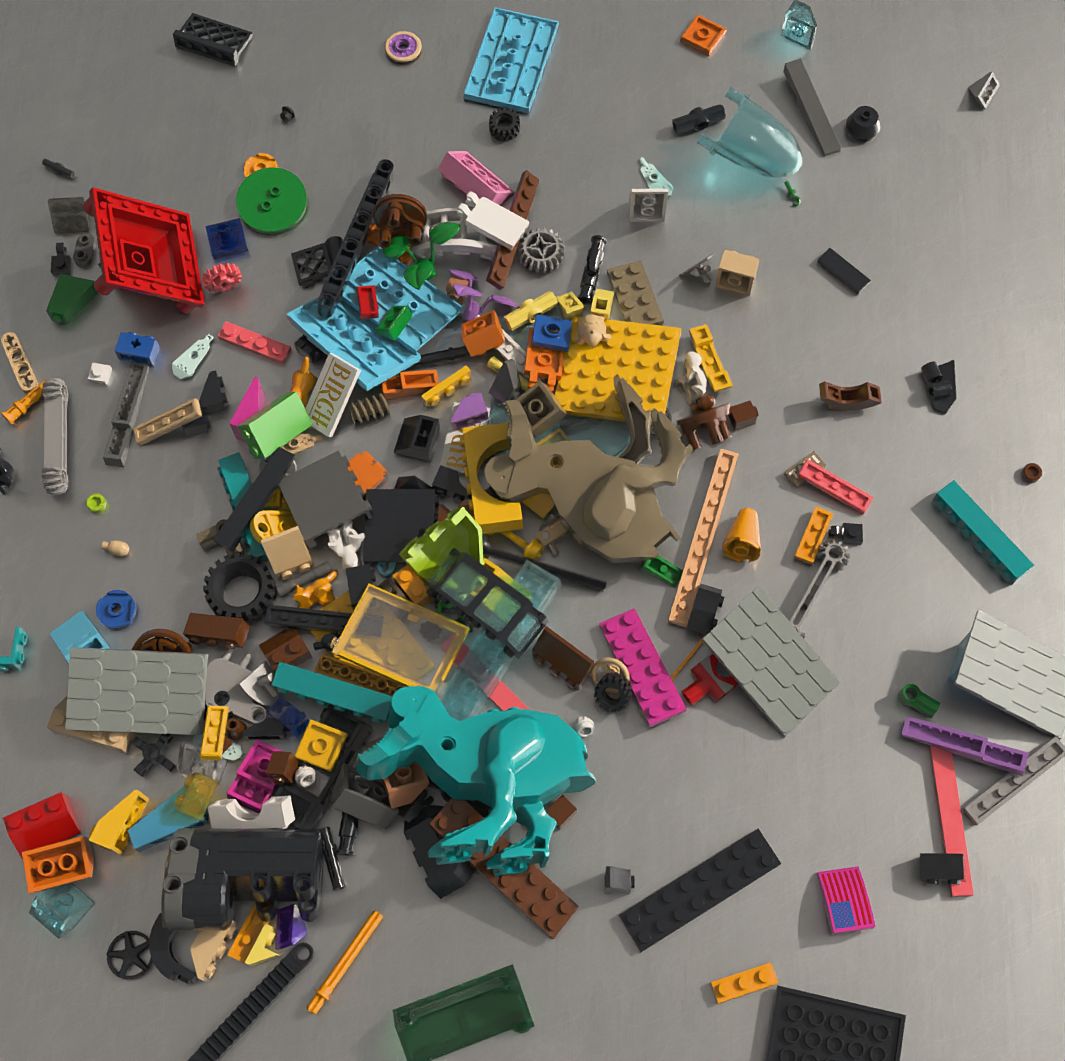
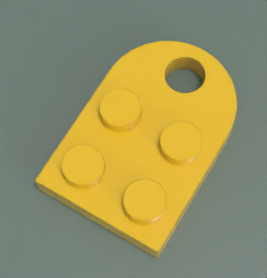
M260 511L250 522L251 533L260 544H262V539L297 526L291 511Z

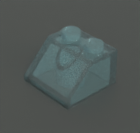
M794 0L785 13L781 36L811 50L817 23L811 7L803 2Z
M69 883L46 889L36 895L29 913L60 939L76 927L94 906L95 902L75 884Z

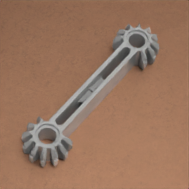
M51 378L45 380L42 385L44 397V468L42 469L43 474L41 476L47 494L61 495L66 493L69 483L67 475V405L69 396L65 382L60 378Z
M834 539L830 543L824 541L823 546L818 548L819 553H817L816 558L822 560V564L790 620V623L796 628L803 639L806 637V633L800 632L799 629L833 568L841 571L849 563L850 553L846 552L848 546L842 547V541H839L838 544L835 543ZM829 553L836 554L838 558H831ZM828 567L829 570L822 583L817 586L815 582L822 569ZM806 605L807 610L799 624L795 625L793 621L801 607Z

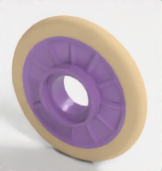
M401 31L392 34L387 39L385 52L390 59L396 62H409L420 54L422 45L420 39L415 34ZM403 44L408 46L406 49L399 48Z

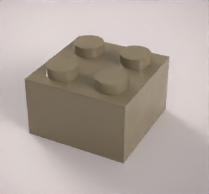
M538 381L516 399V401L520 402L526 413L532 434L537 437L567 415L552 391L542 381Z

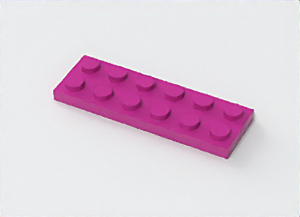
M635 608L599 623V627L615 659L621 661L628 669L630 677L628 685L632 686L631 691H633V695L649 726H655L686 712L687 708Z

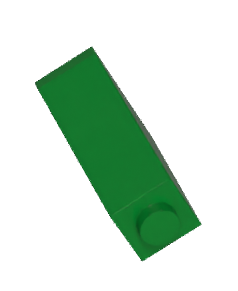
M60 274L46 309L50 319L56 323H69L98 293L94 287L95 281Z

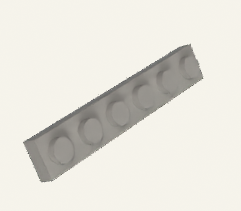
M1054 737L1027 759L1023 777L1009 772L963 808V811L977 826L1065 757V746L1057 737Z

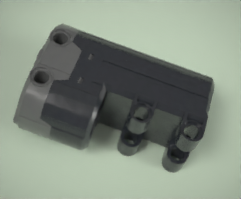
M179 828L172 835L165 863L161 898L162 927L167 928L169 931H225L232 924L236 901H256L258 916L265 922L271 921L276 917L278 901H298L301 918L306 922L314 921L319 915L323 872V845L320 831L318 829ZM270 906L268 910H262L264 907ZM306 907H313L311 910H304Z

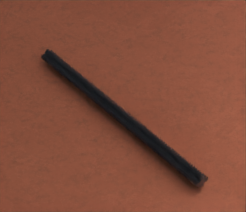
M421 526L418 536H423L427 527ZM488 545L483 546V554L486 557L488 556V558L491 556V559L492 557L495 560L498 558V561L499 559L502 562L505 560V563L507 561L509 564L512 562L514 566L519 564L521 568L526 566L528 570L533 569L534 571L535 569L537 573L542 571L544 575L549 573L551 577L554 575L558 579L560 577L563 580L565 579V581L568 579L570 583L571 581L574 584L577 582V585L578 583L581 586L584 584V587L585 585L588 588L591 586V589L593 587L595 590L598 588L600 592L605 590L606 581H599L597 578L592 579L590 576L585 577L583 574L578 575L574 571L569 572V570H562L560 567L555 568L551 564L548 566L544 562L541 563L537 560L534 561V559H527V557L518 556V554L514 553L511 554V552L507 551L504 552V550H497L495 547L490 548Z

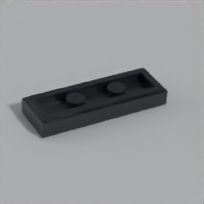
M831 248L818 258L817 262L857 294L861 293L871 282L867 276Z

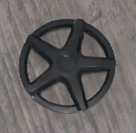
M125 931L118 935L111 942L106 953L107 963L112 973L126 980L136 979L144 975L153 963L152 958H150L148 965H146L140 958V953L149 947V937L139 931ZM131 935H139L146 942L135 947L133 946ZM124 937L125 949L112 951L115 944ZM111 957L123 960L120 972L114 968ZM131 964H135L143 970L136 975H125Z

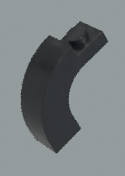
M160 913L153 924L149 938V950L154 965L162 975L172 981L179 974L177 978L186 984H189L190 981L197 983L199 979L197 974L181 965L174 956L173 943L179 931H169L167 928H163L162 913Z

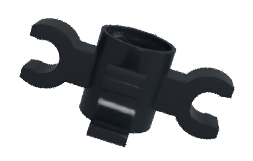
M161 734L156 744H146L136 736L131 743L142 751L144 759L134 768V771L141 777H144L151 765L161 764L172 772L176 765L165 757L163 750L174 738L170 734ZM158 750L157 756L150 758V753Z

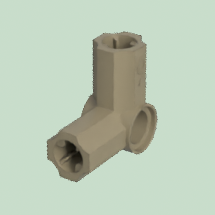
M222 519L215 526L196 534V538L203 550L218 544L213 539L227 519ZM239 542L234 552L224 547L230 558H234V553H240L241 556L245 553L241 542Z

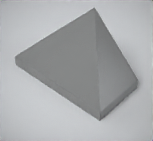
M989 72L969 86L970 91L982 109L987 108L1000 83L994 73Z

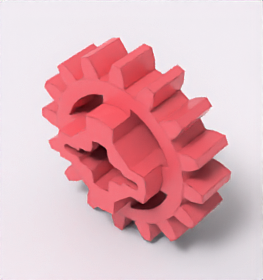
M226 263L224 266L222 264L212 266L213 269H207V273H204L203 278H201L205 290H209V292L215 291V293L221 291L223 293L231 290L232 286L237 287L236 283L241 282L242 275L238 266Z

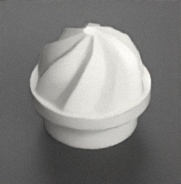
M581 716L575 721L574 729L579 736L587 737L593 733L594 723L590 718Z
M304 765L295 772L296 782L303 787L312 785L316 779L315 771L311 767Z

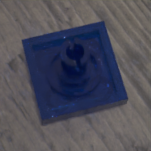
M240 218L205 226L213 259L248 251Z

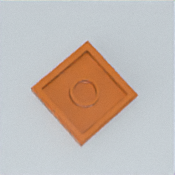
M697 14L681 36L680 41L710 55L726 33V28Z

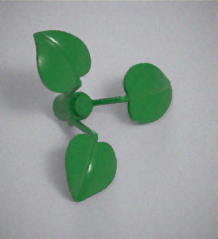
M442 222L432 228L430 231V237L432 238L430 240L431 260L423 258L418 261L408 248L411 244L409 242L410 238L406 236L392 238L390 246L383 248V254L387 258L394 259L400 257L405 251L408 252L417 265L407 267L403 276L409 285L420 290L426 280L436 276V270L433 266L436 263L434 260V242L436 244L447 242L461 229V225L452 222Z

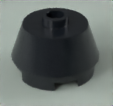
M870 106L858 107L846 120L848 135L856 141L858 139L872 140L881 128L879 115Z

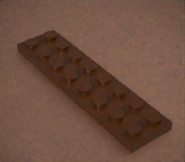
M451 797L428 826L443 839L447 833H453L456 830L481 821L483 817L465 800H454ZM503 835L494 844L488 856L484 857L483 852L472 854L471 860L467 862L550 939L556 937L579 906L535 865H529L527 872L494 876V869H487L486 867L487 861L498 854L503 848L512 845Z

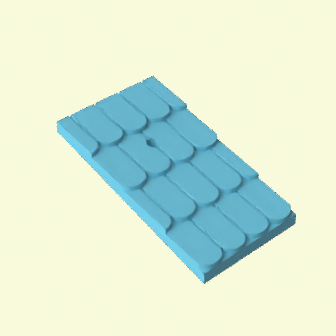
M495 7L465 88L463 99L501 108L506 107V109L511 108L512 110L529 114L557 33L559 21Z
M377 246L356 264L341 300L359 312L357 286L375 285L379 318H372L370 320L377 326L380 325L392 306H407L412 313V318L396 340L409 351L416 353L465 308L427 280L422 284L420 290L409 285L403 276L408 266L397 258H387L383 254V248Z
M318 298L286 313L291 325L303 333L321 351L327 355L333 353L360 369L361 372L356 383L366 391L409 368L414 363L416 364L421 359V355L418 352H411L397 340H391L376 333L375 330L378 326L370 319H360V313L351 305H347L343 300H340L334 314L329 318H323L318 314Z

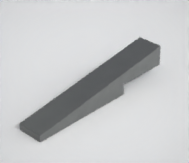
M801 58L785 63L783 73L797 97L796 103L824 157L840 152V145Z
M131 362L111 421L113 427L103 454V460L106 465L125 466L134 431L133 427H135L150 368L149 364Z

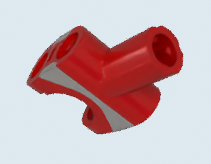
M714 654L706 657L691 669L692 674L697 680L681 691L684 699L691 706L708 693L715 702H718L738 685L732 676L723 677L718 674L716 666L719 660Z

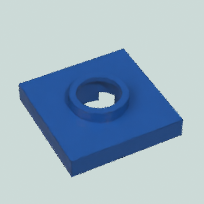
M536 314L532 346L568 352L572 321ZM546 328H548V330L556 331L557 329L559 332L556 334L549 333Z

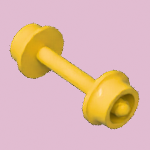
M512 531L500 532L525 550L522 555L523 557L534 559V561L541 557L544 546L539 543L538 538L533 539L529 544Z

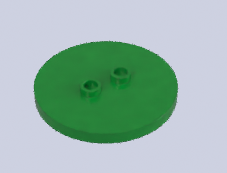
M269 167L253 172L241 183L236 196V205L241 219L248 227L263 234H279L290 230L300 222L307 208V194L300 179L292 172L282 168Z

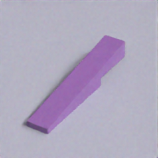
M906 716L901 734L903 737L1022 777L1029 755L1025 751L989 742L988 738Z

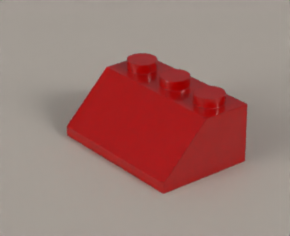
M62 792L3 817L8 836L22 859V852L66 841L82 834L70 799Z

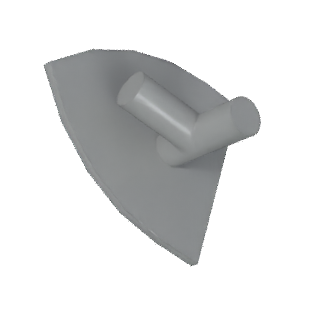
M714 255L706 257L679 274V276L696 267L705 284L710 282L711 278L707 272L711 270V267L709 265L703 266L702 263Z
M267 661L263 662L238 684L257 703L270 708H282V692L277 691L278 687L272 685L276 673Z

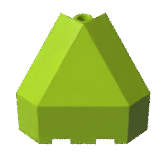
M464 507L453 509L447 514L448 517L445 520L434 523L426 529L423 536L420 538L415 537L399 553L412 570L428 582L435 577L449 560V553L453 548H456L460 553H467L484 566L482 528ZM458 565L443 583L441 589L444 590L447 587L454 589L457 593V598L464 601L476 587H481L485 584L484 580L470 569Z

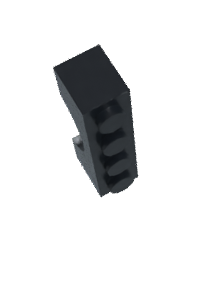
M440 465L432 483V488L435 489L436 495L452 498L453 501L460 504L466 499H472L471 495H467V489L460 483L458 471ZM491 487L484 490L493 498L502 501Z

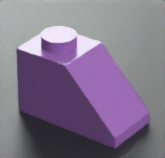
M481 392L477 394L471 393L461 400L451 419L453 431L489 419L488 410Z

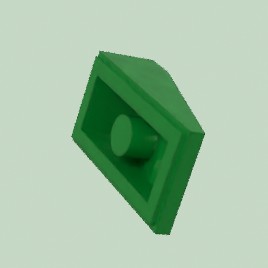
M659 555L655 559L643 561L639 568L642 572L674 588L683 573L682 569Z

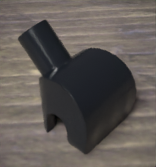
M325 634L320 642L313 643L314 650L325 648L333 653L337 647L334 642L338 643L340 641L341 634Z

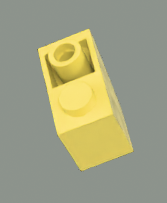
M596 289L590 314L604 316L605 320H609L614 292Z

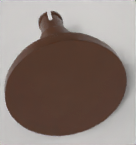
M391 194L379 199L373 211L374 221L379 228V245L382 248L389 247L391 236L410 237V244L419 245L421 233L427 222V211L424 205L414 197L405 194Z
M730 403L713 407L676 421L677 425H680L683 435H686L688 444L693 447V450L702 447L696 432L699 428L705 427V429H708L712 445L732 437L727 425V414L731 413L730 408H732Z

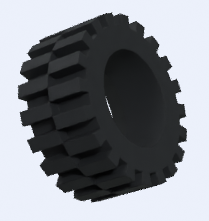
M234 553V558H230L228 554L224 556L225 561L222 563L218 559L215 562L217 567L215 569L209 568L208 572L211 576H205L206 586H203V591L206 594L204 597L216 616L242 618L248 625H252L251 620L253 619L256 622L261 621L260 615L262 613L266 614L267 605L275 604L272 598L276 599L277 595L275 591L276 584L265 563H261L260 559L256 556L252 559L250 554L244 553V557H241L240 553ZM240 576H248L258 581V594L249 604L236 607L224 601L225 588L233 579Z

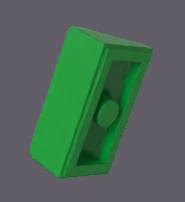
M392 306L375 330L376 333L391 340H396L412 318V313L407 306Z

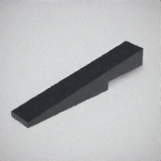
M278 447L213 540L234 552L248 530L252 518L258 512L263 511L296 458L294 454Z

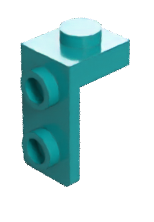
M21 627L15 628L11 657L0 656V672H8L9 669L20 670V665L24 661L23 647L27 643V634Z

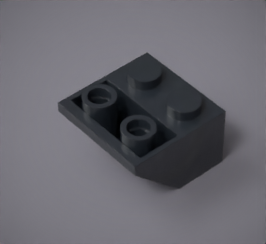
M424 415L404 418L394 453L430 461L440 430L439 419Z

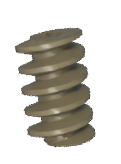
M381 393L378 394V399L372 395L371 402L368 398H364V404L357 400V406L350 402L349 411L354 426L356 419L363 423V417L370 421V415L374 419H377V413L384 417V411H387L390 415L386 399Z

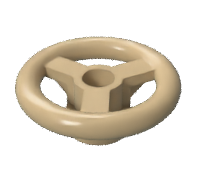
M610 657L601 658L596 661L591 671V678L595 686L599 682L597 677L599 667L602 668L605 676L609 673L613 675L618 673L619 678L621 675L624 676V681L630 678L626 666L621 661ZM608 687L606 689L608 694L620 693L616 688Z

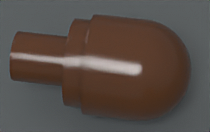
M710 394L703 395L696 400V403L689 406L692 412L708 410L715 405V398Z

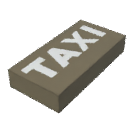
M814 451L785 471L784 475L795 488L806 482L797 477L807 459L825 468L826 464Z

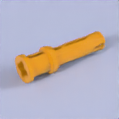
M44 379L21 400L14 401L8 410L1 412V415L13 425L17 418L22 414L25 415L27 409L43 396L42 385L47 379Z

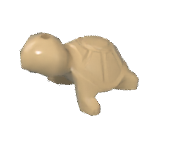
M588 314L583 318H579L577 320L579 324V337L575 339V343L580 345L587 343L589 346L595 347L599 341L606 342L610 340L611 335L606 334L604 316Z

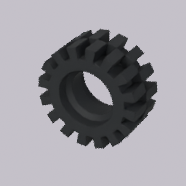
M503 107V110L498 108L497 112L494 110L492 112L493 115L491 114L489 119V130L492 137L495 136L496 140L500 138V141H503V139L509 141V138L513 140L514 135L517 137L518 132H520L519 115L516 114L515 110L512 112L511 108L506 110V107ZM503 121L511 123L508 127L498 126Z
M609 673L607 676L604 675L594 689V698L597 697L595 700L597 704L601 703L599 706L601 709L605 706V711L608 712L612 709V713H615L616 710L619 712L627 706L633 691H631L632 686L628 685L629 680H623V675L619 678L618 673H614L613 676ZM610 686L615 687L620 692V697L618 699L611 698L606 693V689Z

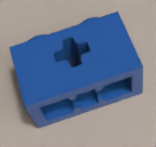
M121 332L114 352L119 360L154 366L160 346L152 336L144 337L133 332Z

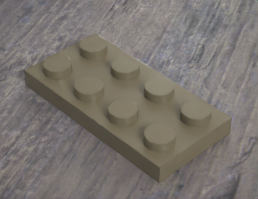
M641 260L607 269V275L625 322L651 325L664 324V319Z

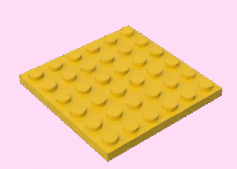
M573 317L569 350L564 353L562 377L557 383L555 392L556 399L567 415L626 422L625 416L619 407V402L615 399L614 377L617 375L621 379L624 378L642 398L643 403L641 404L646 412L652 411L655 408L658 412L662 411L665 415L681 328L604 320L606 334H610L611 339L606 342L599 341L595 347H591L587 343L581 345L575 343V339L579 337V324L577 320L583 317Z

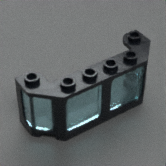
M456 548L450 551L448 558L429 581L424 583L428 596L434 600L437 597L446 606L448 604L454 607L453 611L459 616L463 617L465 615L470 619L469 623L477 629L481 627L486 631L484 634L492 641L497 639L504 647L502 651L510 658L515 656L519 659L548 623L547 617L534 608L533 603L527 597L465 552L460 553Z

